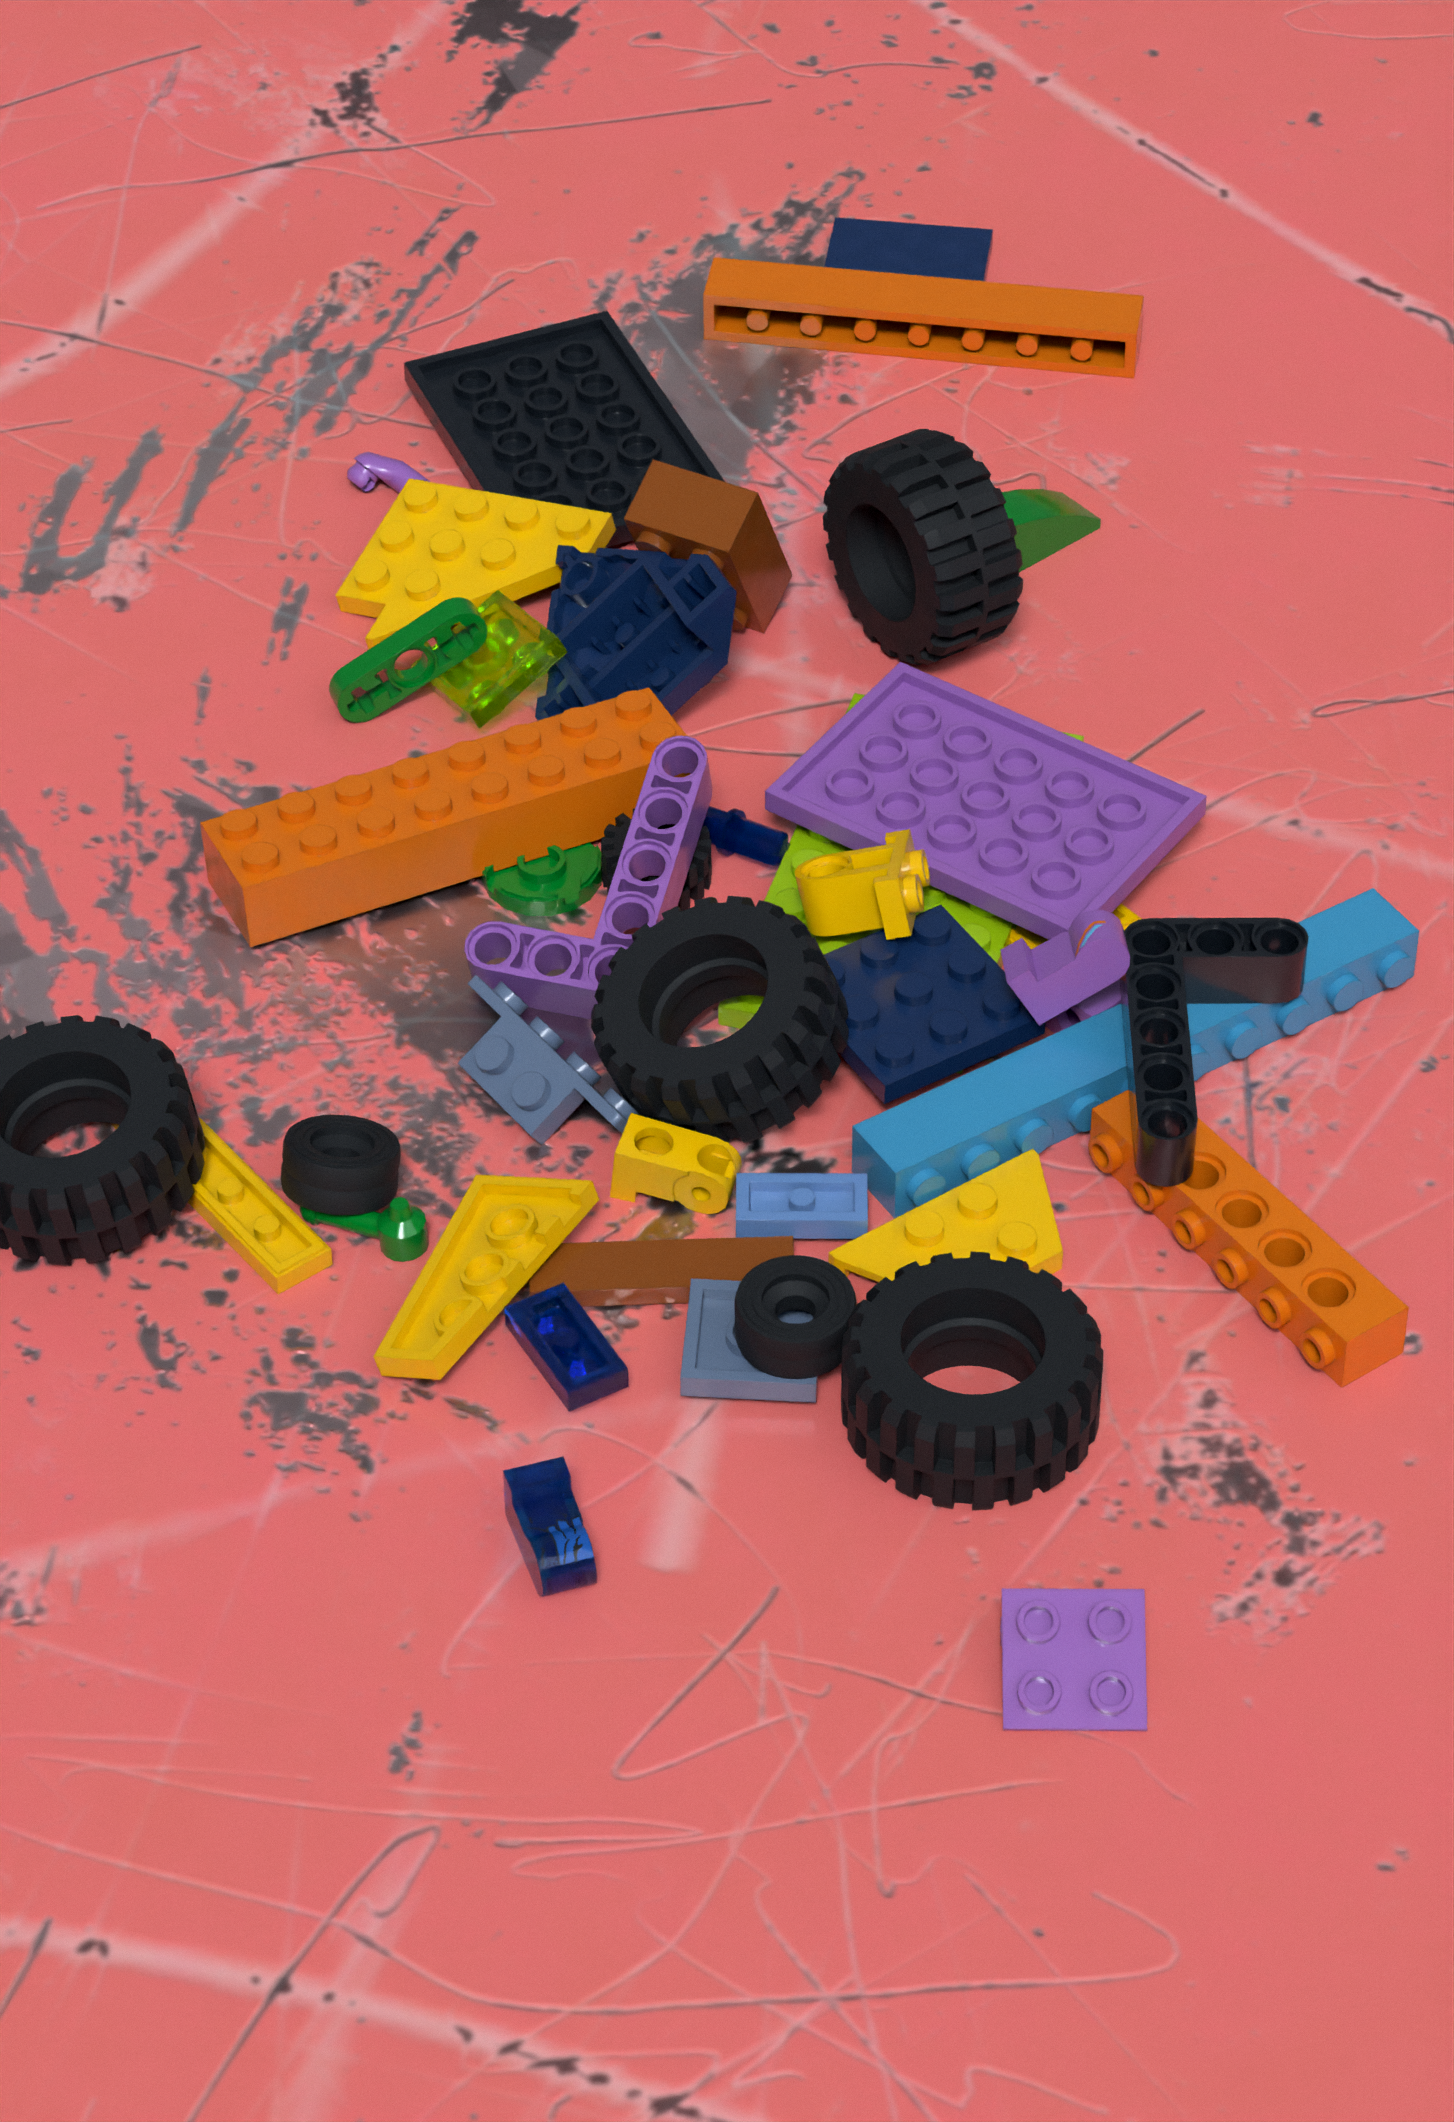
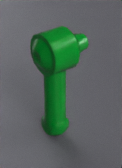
M403 1197L394 1198L390 1202V1207L382 1213L374 1211L359 1215H332L316 1212L302 1206L299 1209L303 1219L312 1225L322 1223L379 1239L381 1252L393 1261L405 1262L414 1260L422 1256L427 1251L429 1245L424 1212L420 1208L410 1205L408 1200Z

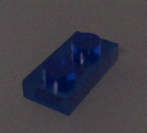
M564 1282L504 1307L506 1327L569 1412L629 1386L628 1367Z

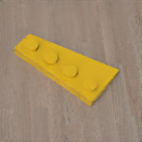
M476 1175L373 1356L381 1376L441 1380L600 1200L593 1181Z

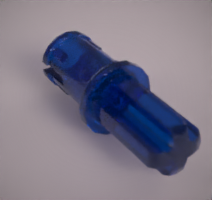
M712 806L708 807L703 826L706 825L708 828L711 844L716 846L718 853L725 856L737 853L771 866L780 865L784 854L790 847L786 832L746 818L744 811L736 808L726 812Z

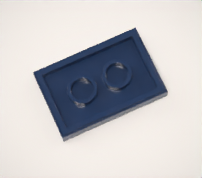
M835 217L824 267L986 281L992 250L993 229Z

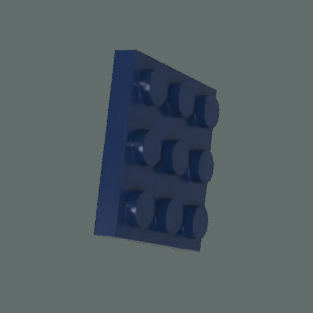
M942 905L916 915L911 936L886 940L884 929L824 954L846 999L849 1013L845 1021L849 1028L847 1046L843 1052L838 1053L884 1104L1045 1034L1046 1022L1040 1026L1007 983L1005 971Z

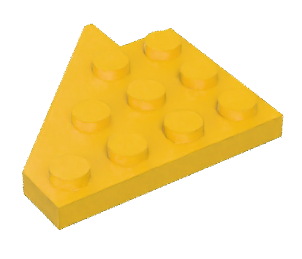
M409 478L337 591L336 598L340 611L377 618L365 637L368 650L450 598H466L474 603L480 614H483L560 583L562 569L555 564L558 545L574 546L580 552L596 553L598 548H606L616 531L612 513Z

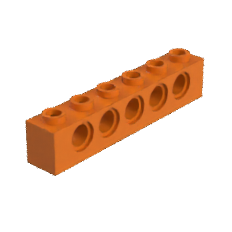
M1126 1090L1092 1108L1088 1148L1089 1155L1095 1165L1102 1172L1110 1173L1122 1184L1143 1210L1151 1211L1173 1232L1177 1241L1184 1248L1193 1250L1215 1271L1220 1281L1226 1287L1235 1289L1256 1308L1268 1326L1278 1329L1296 1345L1311 1366L1323 1370L1335 1383L1343 1388L1403 1353L1409 1307L1202 1120L1198 1118L1192 1175L1187 1181L1179 1185L1164 1187L1148 1183L1137 1174L1134 1165L1129 1091Z

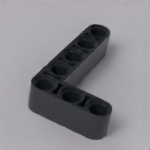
M1278 917L1148 918L1137 920L1124 930L1130 953V966L1125 975L1120 978V993L1134 1165L1137 1174L1144 1181L1156 1186H1175L1187 1181L1193 1173L1198 1116L1187 1004L1283 1003L1297 998L1304 987L1309 936L1306 929L1293 920Z

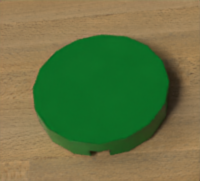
M590 842L564 851L558 846L553 845L547 847L549 855L528 861L527 863L525 862V855L517 857V865L494 872L493 865L485 867V870L482 871V883L489 897L506 910L526 916H554L573 911L591 900L602 885L601 851L598 845L595 847Z

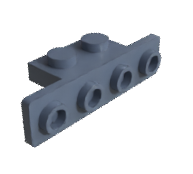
M475 974L467 984L501 1017L465 1054L458 1064L541 1145L585 1099L618 1131L623 1133L630 1114L638 1115L639 1113L612 1087L602 1095L594 1087L602 1077L575 1051L565 1059L557 1051L565 1041L538 1016L529 1024L521 1016L529 1006L506 984L500 981L492 989Z

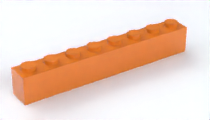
M714 257L703 293L704 339L1135 378L1141 344L1144 295Z

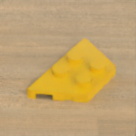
M1031 1149L828 1252V1263L837 1267L847 1277L853 1272L876 1282H880L885 1277L893 1281L895 1280V1272L899 1268L914 1261H917L919 1266L929 1264L930 1259L934 1255L952 1253L953 1259L970 1258V1252L990 1253V1259L1006 1262L1007 1257L1010 1256L1026 1261L1029 1265V1270L1037 1274L1041 1269L1050 1274L1061 1270L1063 1248L1039 1154L1034 1149Z

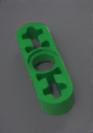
M461 597L447 599L341 667L330 681V696L345 719L351 722L369 721L479 650L487 638L488 629L486 622L470 600ZM461 622L465 628L455 634L451 627ZM432 637H434L439 646L435 650L432 649L428 642ZM409 650L422 651V657L414 667L407 670L394 668L397 658L404 652ZM382 670H384L388 677V680L384 683L380 676L377 675ZM361 686L366 693L357 698L351 692Z

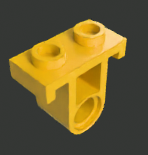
M910 829L886 833V845L818 856L805 861L794 871L807 927L811 934L825 937L884 928L886 940L911 936L916 913L924 911L922 888L930 885V871L924 849L915 850Z

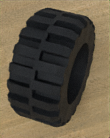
M914 430L847 456L842 463H839L829 480L830 485L825 491L823 501L827 506V511L823 515V530L828 532L829 543L826 544L829 560L834 562L837 572L834 577L840 590H844L849 600L848 608L854 618L861 620L864 625L863 631L872 641L881 643L882 651L889 656L899 658L900 661L915 665L931 664L1000 636L1014 618L1020 605L1017 600L1023 590V579L1019 576V569L1023 565L1021 550L1016 547L1014 538L1017 535L1013 518L1009 519L1004 504L1007 502L1000 488L994 487L989 479L991 473L983 462L975 461L973 451L967 445L955 441V437L936 430Z
M728 896L727 901L723 903H718L715 897L694 900L695 907L681 911L680 907L676 906L661 913L664 918L652 927L645 923L632 934L634 942L627 949L622 947L618 949L608 965L612 971L610 976L602 975L594 995L598 1004H594L591 1012V1029L596 1036L594 1045L601 1061L623 1098L639 1113L638 1115L717 1137L728 1143L730 1139L738 1137L747 1143L762 1138V1130L775 1124L781 1129L795 1120L793 1113L803 1104L809 1108L821 1096L820 1084L823 1080L831 1082L841 1063L837 1052H843L847 1046L849 1028L845 1021L849 1013L846 999L839 987V983L816 939L811 936L807 926L796 916L785 914L782 907L767 901L759 900L755 906L749 897ZM757 995L764 997L761 1006L751 1020L731 1036L706 1046H676L681 1034L689 1023L708 1007L737 996Z
M79 1015L61 1017V1023L45 1026L44 1022L41 1021L26 1026L27 1033L14 1039L7 1035L0 1040V1248L7 1250L11 1247L13 1255L37 1262L40 1256H44L47 1262L52 1265H71L72 1259L85 1258L86 1262L90 1264L107 1260L106 1253L122 1248L125 1254L141 1246V1238L149 1232L158 1235L171 1223V1212L173 1210L181 1212L193 1195L192 1184H197L201 1178L205 1163L202 1155L205 1149L203 1130L182 1065L176 1062L171 1049L164 1042L155 1038L152 1039L148 1031L130 1023L121 1028L118 1020L102 1016H95L94 1022H85ZM88 1122H109L119 1125L109 1137L86 1151L56 1158L30 1155L49 1136L70 1126Z
M970 1252V1258L953 1259L952 1253L934 1255L930 1259V1263L919 1266L917 1261L905 1265L895 1272V1280L891 1281L885 1277L866 1293V1300L863 1299L855 1306L848 1319V1330L843 1334L841 1413L843 1425L848 1429L847 1439L854 1452L862 1459L866 1458V1467L886 1483L891 1478L894 1479L895 1489L917 1500L920 1494L931 1497L934 1506L953 1509L954 1503L972 1504V1510H991L994 1507V1502L1008 1500L1010 1506L1028 1501L1032 1498L1033 1490L1037 1488L1045 1493L1065 1480V1470L1070 1473L1079 1467L1088 1455V1445L1095 1441L1100 1417L1104 1350L1101 1348V1333L1096 1320L1087 1314V1306L1071 1289L1062 1292V1282L1057 1277L1043 1269L1038 1274L1029 1270V1265L1026 1261L1010 1256L1007 1257L1006 1262L990 1259V1253ZM981 1366L1006 1373L1020 1383L999 1392L972 1395L944 1390L923 1378L945 1368Z

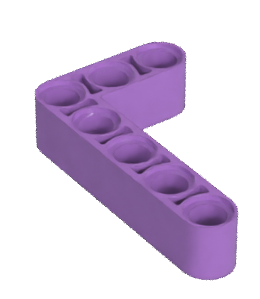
M673 736L665 739L656 747L644 779L594 938L590 939L500 921H489L471 930L465 940L464 951L472 978L476 974L492 989L502 981L529 1006L528 1008L591 1019L594 1004H598L594 995L602 975L610 976L612 972L608 966L610 960L620 947L627 949L634 942L632 934H624L623 932L631 928H641L645 923L652 927L664 919L661 913L678 906L712 797L713 787L707 753L704 746L697 739L689 736ZM681 773H691L685 777H674ZM665 824L675 825L668 829H657L659 826ZM647 876H659L652 881H640ZM495 958H506L503 962L495 965L486 964ZM556 969L566 970L564 973L557 976L546 975L550 971Z

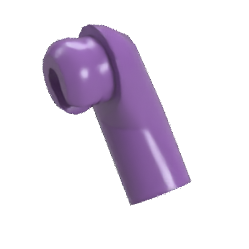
M371 452L361 453L354 459L357 462L347 471V479L364 492L371 491L378 479L385 482L398 493L401 492L409 478L430 482L405 462Z

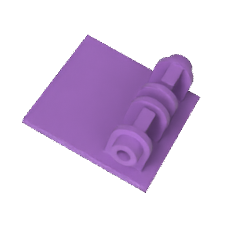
M1002 1588L1000 1644L1002 1646L1003 1731H1147L1145 1589Z

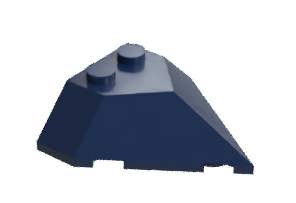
M558 545L555 564L562 569L560 589L551 592L541 667L548 673L546 695L537 698L535 712L537 720L562 714L570 708L585 707L615 698L626 691H638L648 687L672 716L728 664L737 591L715 561L708 555L691 554L689 559L671 558L665 552L598 548L596 553L580 552L574 546Z

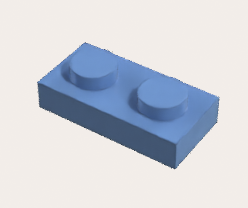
M867 1173L736 1174V1238L793 1236V1239H855L868 1232Z

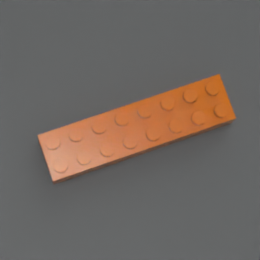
M648 687L638 691H626L615 698L585 707L570 708L562 714L532 723L517 724L505 731L472 741H460L449 748L419 757L404 758L392 765L366 773L347 775L336 782L306 791L291 792L279 799L253 807L231 810L222 816L200 822L208 882L249 946L254 947L480 877L485 867L493 865L494 872L517 865V857L525 855V862L549 855L547 847L553 845L558 846L564 851L599 840L604 837V830L608 824L616 826L615 818L624 813L632 819L633 809L636 808L656 747L667 738L687 736V734ZM681 773L674 777H685L691 773Z

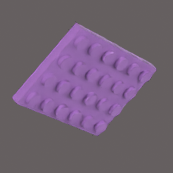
M900 662L765 791V810L852 850L886 845V833L910 829L915 850L924 849L926 853L931 886L1046 939H1051L1062 932L1068 931L1073 920L1082 913L1091 910H1105L1112 913L1205 815L1207 796Z

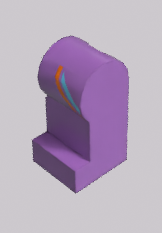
M1091 910L1082 913L1073 920L1068 931L1058 934L1033 949H1030L1024 939L1021 938L1000 950L1007 983L1039 1026L1113 984L1125 975L1130 966V953L1121 921L1113 913L1105 910Z

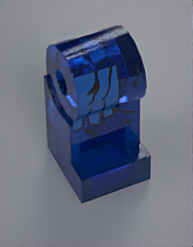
M564 1457L503 1470L505 1516L538 1595L544 1597L596 1584L597 1571L592 1546L586 1529L583 1526V1519L571 1489V1475Z

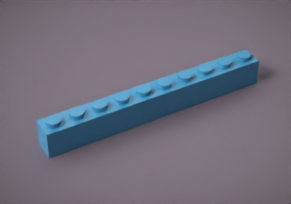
M1374 888L1298 922L1306 929L1309 939L1304 987L1297 998L1283 1003L1187 1004L1194 1081L1212 1070L1236 1059L1245 1058L1257 1049L1287 1035L1299 1033L1305 1027L1339 1011L1348 1010L1356 1003L1388 988L1397 987L1407 979L1414 977L1419 930ZM1121 1003L853 1125L852 1173H867L868 1190L895 1219L1031 1149H1034L1039 1154L1047 1147L1077 1133L1091 1130L1092 1108L1128 1090Z

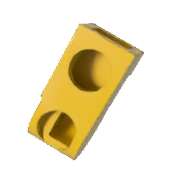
M631 1113L614 1153L610 1197L635 1202L638 1193L673 1202L674 1200L679 1201L686 1208L697 1213H719L726 1208L736 1183V1174L740 1172L742 1167L741 1156L732 1145L717 1137Z

